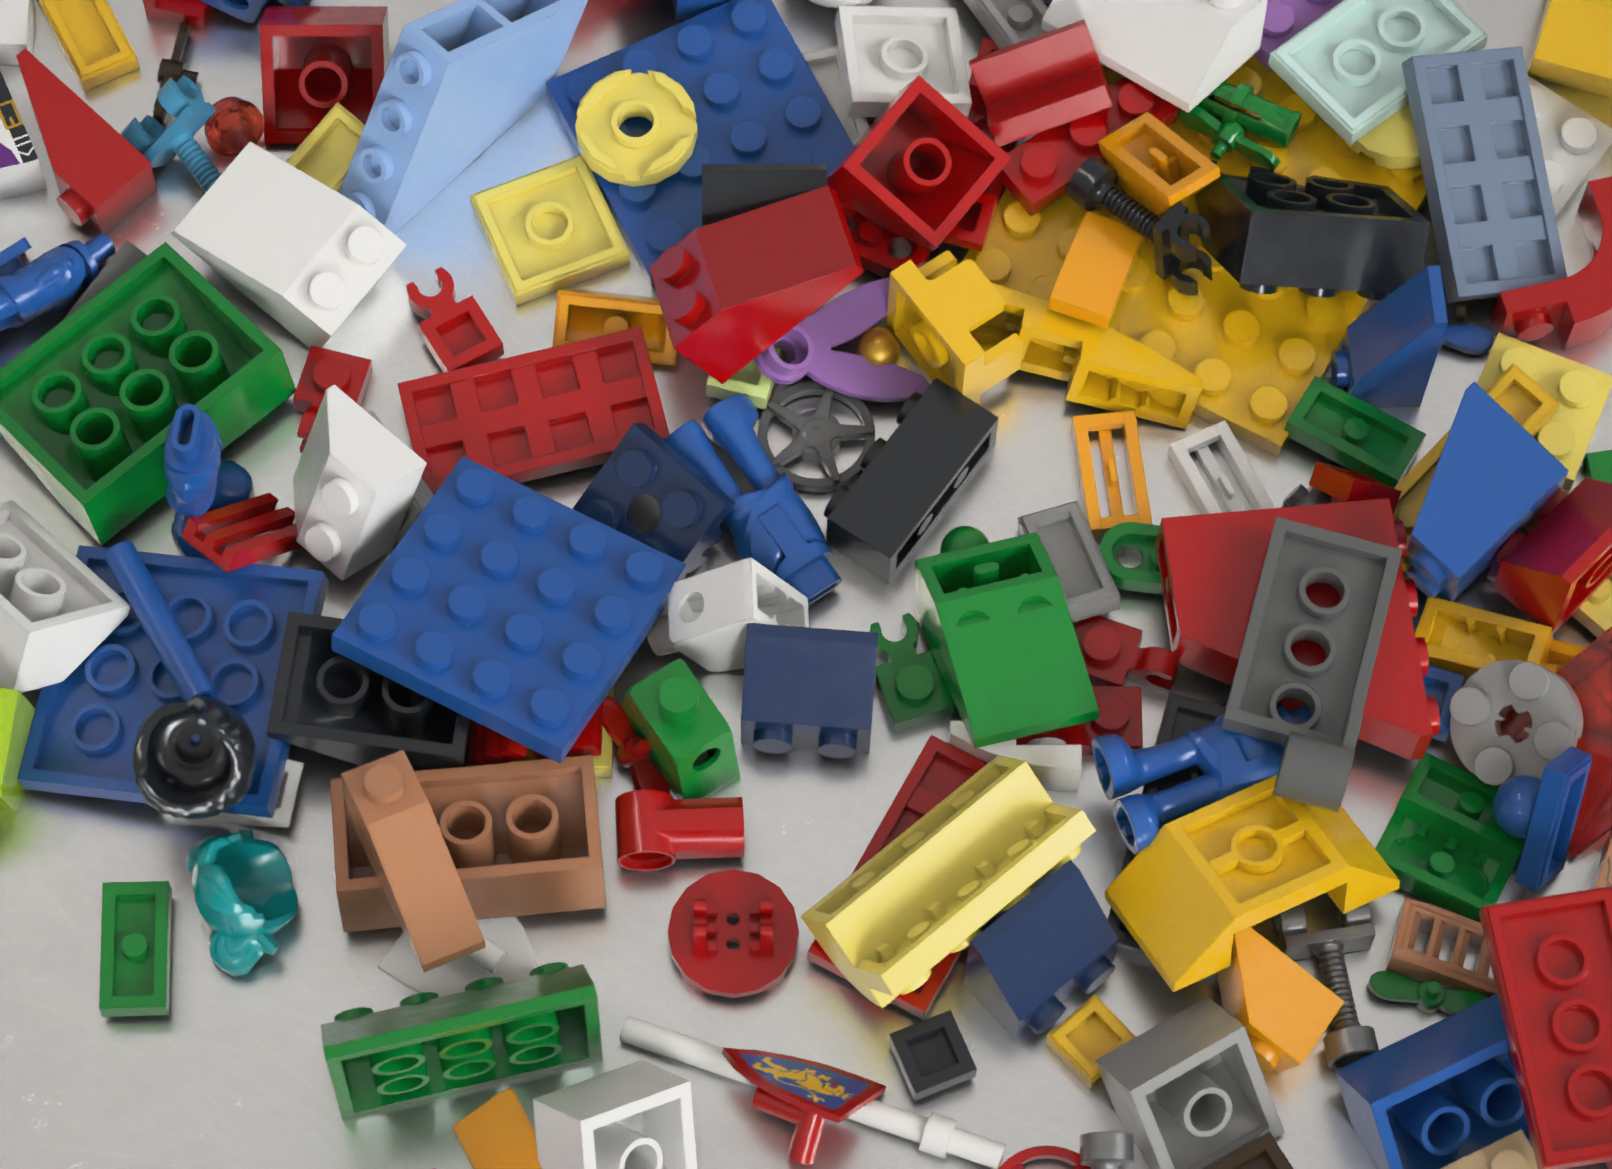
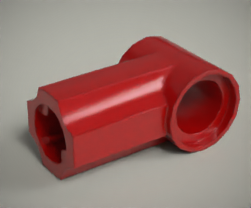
M643 789L623 793L617 796L615 800L617 863L620 867L634 871H653L673 865L676 859L744 857L742 797L674 799L671 794L664 791Z

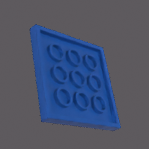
M772 0L728 1L545 82L547 95L578 152L575 123L580 100L595 82L616 71L631 69L632 74H647V70L661 72L682 85L693 101L698 136L692 156L677 173L657 184L631 187L609 182L592 171L610 212L651 288L655 286L649 266L659 259L666 249L675 246L694 229L702 227V164H826L828 177L854 146ZM636 116L625 120L619 129L627 136L640 137L647 134L652 129L653 124L644 117Z
M462 456L332 634L331 650L561 764L667 607L668 596L674 583L685 579L687 564Z
M79 545L76 557L129 604L105 560V554L110 548ZM138 551L217 694L216 699L225 702L245 719L256 743L255 771L251 787L238 804L229 807L224 813L273 818L290 743L267 737V729L288 612L321 616L329 580L324 571L253 563L225 572L207 558ZM131 606L128 616L63 682L41 687L17 780L24 789L147 803L136 785L135 780L137 778L133 768L134 745L138 732L144 720L153 711L165 704L181 702L183 700ZM198 734L190 736L195 742L202 740Z

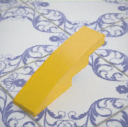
M992 283L1005 299V308L1001 313L970 332L976 341L996 345L1010 335L1017 333L1024 342L1022 364L1018 370L1067 381L1065 400L1113 412L1135 410L1136 417L1183 429L1187 428L1202 391V379L1149 346L1109 326L1104 328L1048 309L1049 301Z
M1428 597L1415 632V637H1424L1427 644L1430 666L1464 675L1463 681L1466 682L1476 671L1496 661L1516 659L1541 664L1563 677L1570 684L1582 708L1583 727L1612 735V654L1553 639L1552 627L1436 597L1433 599Z

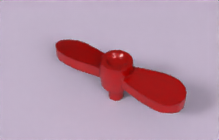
M605 697L603 700L602 725L618 745L615 752L616 760L621 766L630 768L636 790H659L670 794L667 781L648 759L651 748L648 740L636 737L630 720L621 704L612 697Z

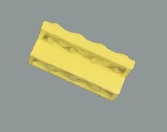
M998 755L800 917L827 956L846 979L875 1005L884 1008L897 996L910 993L923 985L930 977V969L949 953H955L968 947L970 941L982 932L981 927L1000 911H1007L1031 892L1030 886L1048 871L1059 869L1069 860L1075 859L1081 851V843L1096 830L1083 810L1053 803L1026 761Z

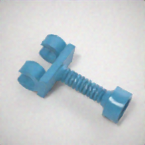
M182 75L175 83L170 77L157 92V98L161 106L176 118L165 130L157 120L149 115H146L140 123L134 117L124 128L121 135L151 162L152 168L168 165L177 155L206 193L220 177L221 173H219L218 168L212 163L204 150L201 149L197 141L194 140L193 136L216 110L210 102L205 103L203 93L191 79Z

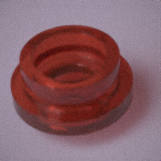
M226 97L212 105L216 112L204 124V136L214 152L222 156H237L250 141L254 144L259 142L264 132L265 121L263 115L253 103L238 97Z

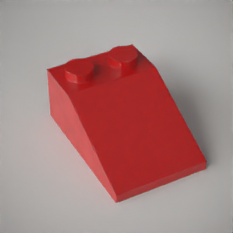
M829 185L694 229L675 246L666 249L659 259L649 266L673 348L721 384L864 273L837 193Z

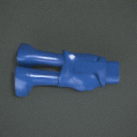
M101 233L85 244L78 240L61 244L43 253L11 275L0 276V331L21 327L42 314L67 306L76 298L80 287L88 288L99 274V269L105 266L115 255L116 250L110 238L106 234Z
M747 394L726 398L714 404L706 411L702 419V428L696 420L692 419L677 428L665 441L735 502V505L723 522L735 537L734 543L742 559L753 558L806 596L809 606L831 592L842 582V579L828 561L832 556V550L827 545L816 518L794 489V484L790 481L788 474L785 472L779 475L762 448L753 429L759 414ZM709 438L728 452L755 492L742 493L717 456Z
M193 404L180 406L169 425L163 454L164 473L168 483L166 498L171 508L175 510L171 533L180 556L207 558L182 537L188 518L201 516L206 512L254 497V485L251 475L244 467L234 461L220 459L223 445L219 432L211 417L207 413L200 411Z
M1282 704L1276 706L1279 716L1290 724H1303L1312 718L1311 711L1306 704L1288 711ZM1222 714L1210 725L1186 731L1184 736L1147 748L1131 749L1121 736L1106 734L1092 740V753L1100 784L1108 800L1131 793L1145 784L1194 765L1204 774L1155 793L1132 794L1115 801L1113 815L1116 825L1128 848L1134 855H1137L1153 842L1159 830L1165 824L1277 775L1284 745L1222 729L1221 724L1224 714Z

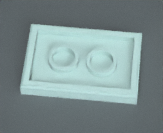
M1343 0L1271 52L1268 65L1351 146L1409 103L1402 69L1404 61L1412 56L1482 50L1486 46L1488 35L1452 0Z

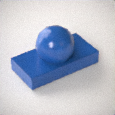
M1569 747L1545 765L1542 779L1530 775L1511 777L1503 782L1493 798V816L1500 829L1514 838L1526 839L1515 878L1516 883L1537 890L1564 869L1593 761L1591 754L1574 747Z

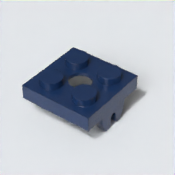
M643 422L632 424L573 509L687 564L686 574L703 565L708 559L703 554L704 550L709 546L711 547L719 543L724 537L719 525L735 505V502ZM641 494L650 495L660 506V521L649 532H643L635 528L629 517L631 502Z

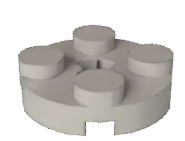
M1507 659L1488 664L1468 678L1464 686L1455 692L1450 703V734L1454 749L1463 765L1485 784L1500 786L1507 779L1520 775L1537 776L1542 779L1545 765L1569 747L1576 748L1578 738L1581 739L1584 726L1583 713L1576 693L1563 677L1538 663ZM1512 707L1519 714L1529 712L1533 723L1532 728H1524L1529 733L1528 737L1518 743L1512 735H1503L1500 726L1501 721H1506V718L1503 717L1504 713Z

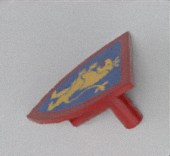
M723 1048L722 1055L730 1065L758 1087L753 1097V1108L796 1124L788 1158L800 1164L810 1165L814 1163L825 1119L839 1124L883 1094L886 1089L885 1085L859 1075L794 1056L735 1048Z

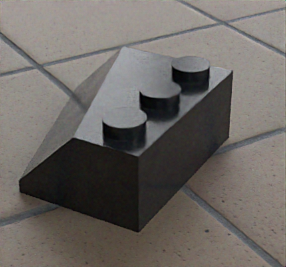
M1211 160L1213 163L1217 165L1216 160ZM1250 166L1248 177L1223 174L1220 171L1221 176L1196 194L1198 215L1208 221L1211 229V247L1201 240L1202 247L1239 283L1240 288L1249 292L1273 294L1276 293L1277 286L1297 287L1304 294L1329 298L1335 296L1336 290L1357 291L1358 295L1367 299L1382 301L1419 273L1423 267L1430 222L1388 186L1316 175L1307 177L1305 186L1297 185L1296 180L1291 177L1274 173V169Z

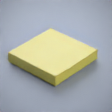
M582 155L470 195L473 212L516 306L630 264L628 248L595 177Z

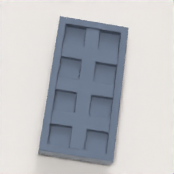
M1522 46L1412 56L1404 61L1402 69L1447 302L1495 298L1499 296L1500 292L1567 278Z

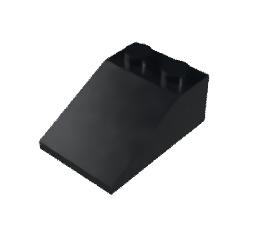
M288 612L267 737L360 766L404 750L414 771L467 766L473 720L332 651V634L343 619Z

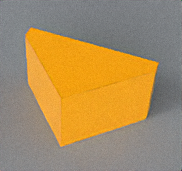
M1148 111L1098 141L1100 152L1108 165L1117 171L1118 181L1126 194L1159 217L1171 210L1179 201L1183 203L1221 176L1219 166Z

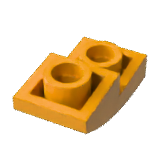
M1087 211L1053 287L1048 309L1108 328L1122 289L1126 287L1145 236L1126 223Z

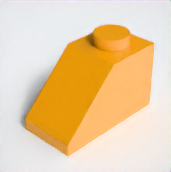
M1251 927L1233 935L1231 966L1217 972L1223 1009L1244 1025L1259 1066L1266 1071L1275 1070L1277 1073L1302 1065L1344 1003L1342 999Z

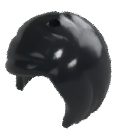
M198 695L189 701L168 703L153 711L144 720L138 732L133 753V768L137 778L135 782L145 801L163 815L185 819L217 816L219 813L225 812L229 807L238 804L251 787L255 771L256 743L251 729L238 712L230 708L225 702L213 697ZM198 734L202 740L195 742L190 736Z

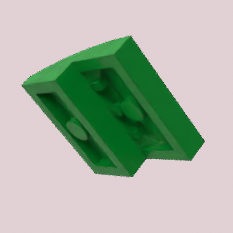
M1427 752L1425 753L1423 759L1419 760L1375 848L1400 880L1399 888L1440 908L1481 923L1479 911L1483 906L1496 904L1526 840L1510 836L1500 829L1493 816V798L1499 789L1498 786L1485 784L1477 776Z

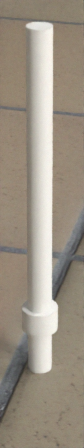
M627 1016L621 1030L620 1041L758 1088L730 1065L722 1055V1047ZM877 1100L871 1101L847 1117V1119L920 1143L919 1150L945 1159L947 1153L993 1169L999 1168L1006 1144L957 1128V1120L933 1112L927 1118Z

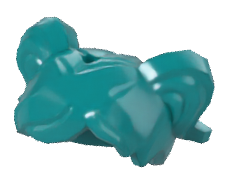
M252 829L239 830L238 833H229L227 835H211L192 846L189 850L186 868L189 872L193 873L192 887L199 912L213 929L208 942L210 956L221 970L232 976L248 974L263 954L274 955L279 945L273 934L287 925L297 913L298 895L292 886V872L287 859L276 845L269 841L254 839Z

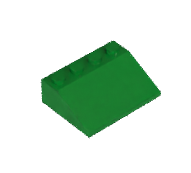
M164 242L0 369V433L62 507L102 546L166 495L168 483L164 473L163 454L169 425L180 406L193 404L200 411L207 413L211 417L221 437L223 450L293 395L296 388L282 350L167 242Z
M564 962L548 963L533 969L529 973V977L504 982L499 977L483 978L469 983L465 987L464 992L439 997L434 992L418 993L401 1000L399 1007L373 1012V1009L368 1007L353 1008L337 1014L334 1017V1022L321 1024L324 1055L342 1120L603 1059L598 998L595 985L585 966L581 964L569 967Z

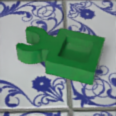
M910 613L902 615L901 625L905 637L900 641L893 642L887 640L883 636L878 622L870 626V632L878 633L877 657L888 662L876 666L875 683L893 733L954 716L955 712L953 698L932 651L916 653L919 628L917 621Z

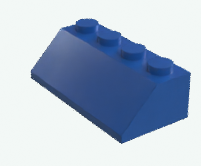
M1498 994L1486 998L1335 1071L1351 1125L1376 1169H1441L1521 1129L1532 1146Z

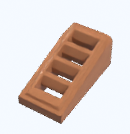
M1405 897L1399 910L1385 971L1395 972L1423 982L1434 980L1443 987L1454 990L1475 991L1484 994L1487 998L1497 994L1494 979L1488 977L1490 959L1481 923L1440 907ZM1418 930L1430 933L1426 953L1414 950ZM1443 937L1455 940L1450 963L1438 959ZM1468 944L1480 947L1475 972L1463 968Z

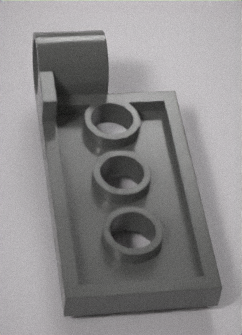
M1276 516L1221 728L1284 745L1273 795L1338 813L1354 759L1355 748L1364 716V705L1403 550ZM1315 583H1326L1337 590L1341 602L1331 608L1318 607L1308 599L1305 589ZM1301 640L1316 642L1325 651L1326 660L1316 666L1304 665L1295 659L1291 652V646ZM1286 698L1299 699L1309 707L1312 718L1303 724H1290L1279 716L1276 704Z

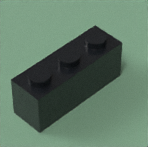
M938 378L932 382L923 395L914 392L907 399L897 416L896 423L899 426L887 441L882 438L877 439L867 451L860 465V470L863 472L850 488L845 484L842 485L828 502L824 511V517L827 518V545L889 584L994 447L999 417Z

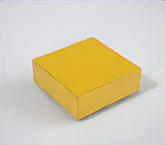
M1094 994L1046 1036L1045 1043L1084 1085L1091 1090L1102 1081L1095 1060L1134 1039L1136 1036Z

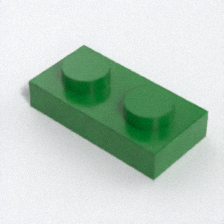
M1316 376L1289 417L1284 429L1289 432L1288 437L1351 471L1363 473L1393 488L1404 477L1422 447L1426 436L1424 432Z
M169 881L109 882L102 884L99 1010L102 1017L169 1015L172 889Z

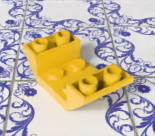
M1274 775L1165 824L1159 830L1153 842L1140 851L1107 887L1105 899L1170 989L1175 992L1230 967L1233 935L1325 892H1327L1340 911L1345 914L1398 890L1400 880L1342 806H1340L1337 813L1273 795L1277 775Z

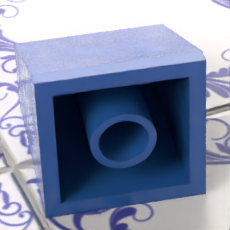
M1473 382L1463 394L1412 531L1407 554L1404 558L1410 566L1406 571L1407 576L1412 578L1415 585L1432 599L1440 594L1445 600L1453 602L1496 559L1501 548L1516 532H1523L1537 519L1543 506L1561 490L1569 471L1476 382Z

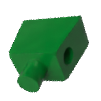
M681 658L633 685L625 692L621 706L630 720L635 736L648 740L651 745L648 758L667 781L669 788L677 799L709 798L740 779L732 730ZM702 753L709 755L710 759L699 766H693L695 760Z

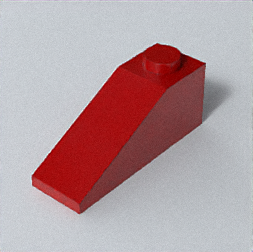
M25 48L16 57L60 195L56 198L63 212L78 226H82L87 222L99 234L104 233L107 235L157 192L151 162Z

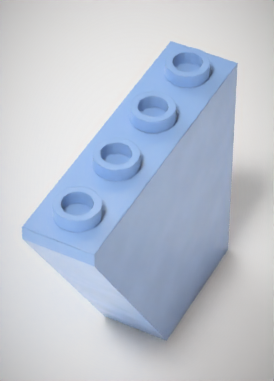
M459 0L404 25L339 193L359 204L393 234H396L547 94L545 82L556 78L588 0Z

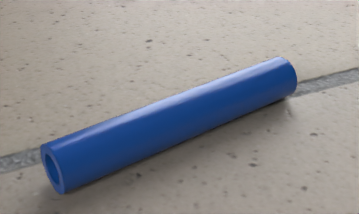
M124 541L112 546L106 552L105 560L182 700L189 701L198 695L216 698L217 694L134 544L130 541Z

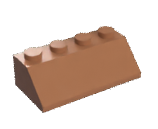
M593 755L565 757L561 764L552 759L414 771L431 805L476 920L607 908ZM342 778L330 779L336 893L343 932L401 927L349 820Z

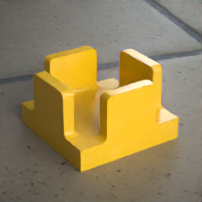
M947 250L920 268H917L910 259L890 272L886 328L890 330L900 348L930 385L938 378L975 403L980 404V396L986 390L1016 372L1022 364L1024 342L1017 333L1010 335L996 345L976 341L970 334L971 331L1001 313L1005 308L1003 296L972 259H966L957 265V259Z

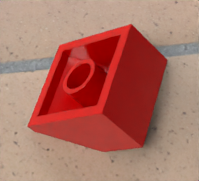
M266 6L259 24L264 144H301L337 102L365 125L390 62L388 6Z
M918 75L899 91L829 174L827 184L871 223L934 251L1012 157Z
M1584 478L1569 494L1561 489L1539 512L1537 519L1541 522L1528 535H1525L1522 531L1516 532L1496 556L1495 560L1500 563V567L1493 588L1534 623L1552 627L1553 634L1612 575V483Z

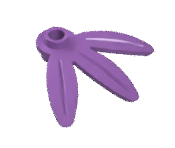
M890 277L869 282L840 295L814 315H809L754 359L759 371L775 383L792 384L807 375L829 389L862 400L877 402L907 401L914 392L923 395L930 386L922 375L892 363L884 366L873 365L863 355L833 351L831 349L860 336L887 316ZM774 347H778L786 353L788 363L778 357Z

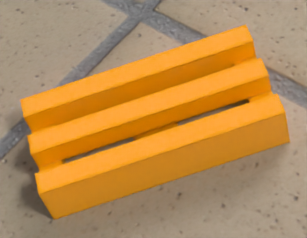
M1135 410L1073 416L1071 429L1084 516L1094 539H1101V534H1105L1109 529L1121 523L1153 524ZM1111 429H1122L1135 514L1124 515ZM1088 431H1097L1110 517L1100 516Z

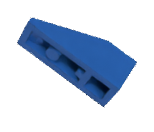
M1440 265L1426 266L1347 326L1341 350H1334L1332 352L1331 372L1334 386L1344 388L1345 392L1378 409L1421 406L1448 324Z

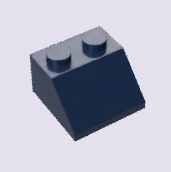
M747 623L741 712V744H752L759 751L774 754L788 752L791 748L818 749L821 755L831 758H849L856 755V752L869 753L878 633Z
M1071 860L969 943L963 984L1015 1042L1031 1029L1036 1035L1046 1031L1065 1012L1066 1007L1062 1004L1080 988L1086 994L1094 991L1115 970L1112 962L1115 958L1119 939L1081 871Z

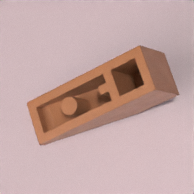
M404 750L341 773L349 820L423 973L486 948L484 937L431 805Z

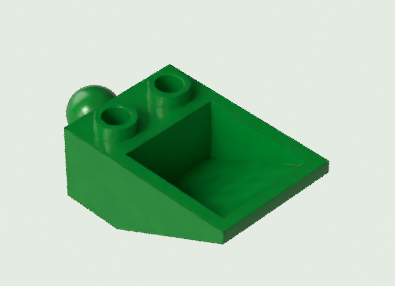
M959 526L945 535L940 546V554L915 559V615L974 748L1099 719V708L1060 580L1037 532L989 543L986 535L979 529L972 526Z

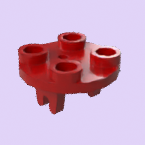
M731 869L707 874L685 889L672 908L667 935L672 960L681 971L682 978L687 985L693 989L703 990L708 994L738 998L773 989L782 982L787 969L795 958L799 928L794 906L779 886L757 873ZM731 917H736L739 922L736 925H731L727 920ZM731 942H736L739 944V948L731 950L727 945Z

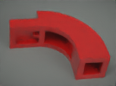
M1612 176L1588 181L1577 210L1589 242L1591 262L1581 271L1567 278L1500 292L1490 319L1496 337L1498 332L1507 336L1518 338L1520 341L1529 342L1545 337L1552 330L1556 329L1563 350H1568L1593 341L1612 328Z

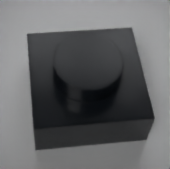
M951 1010L889 1034L890 1047L914 1101L976 1077L977 1068Z

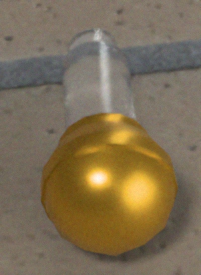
M886 317L861 334V339L857 346L856 353L863 355L873 365L895 364L900 354V346L890 330H888Z

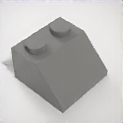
M1208 996L1095 1060L1117 1116L1128 1133L1133 1134V1141L1151 1169H1206L1268 1132L1271 1133L1274 1139L1285 1133L1244 1025Z

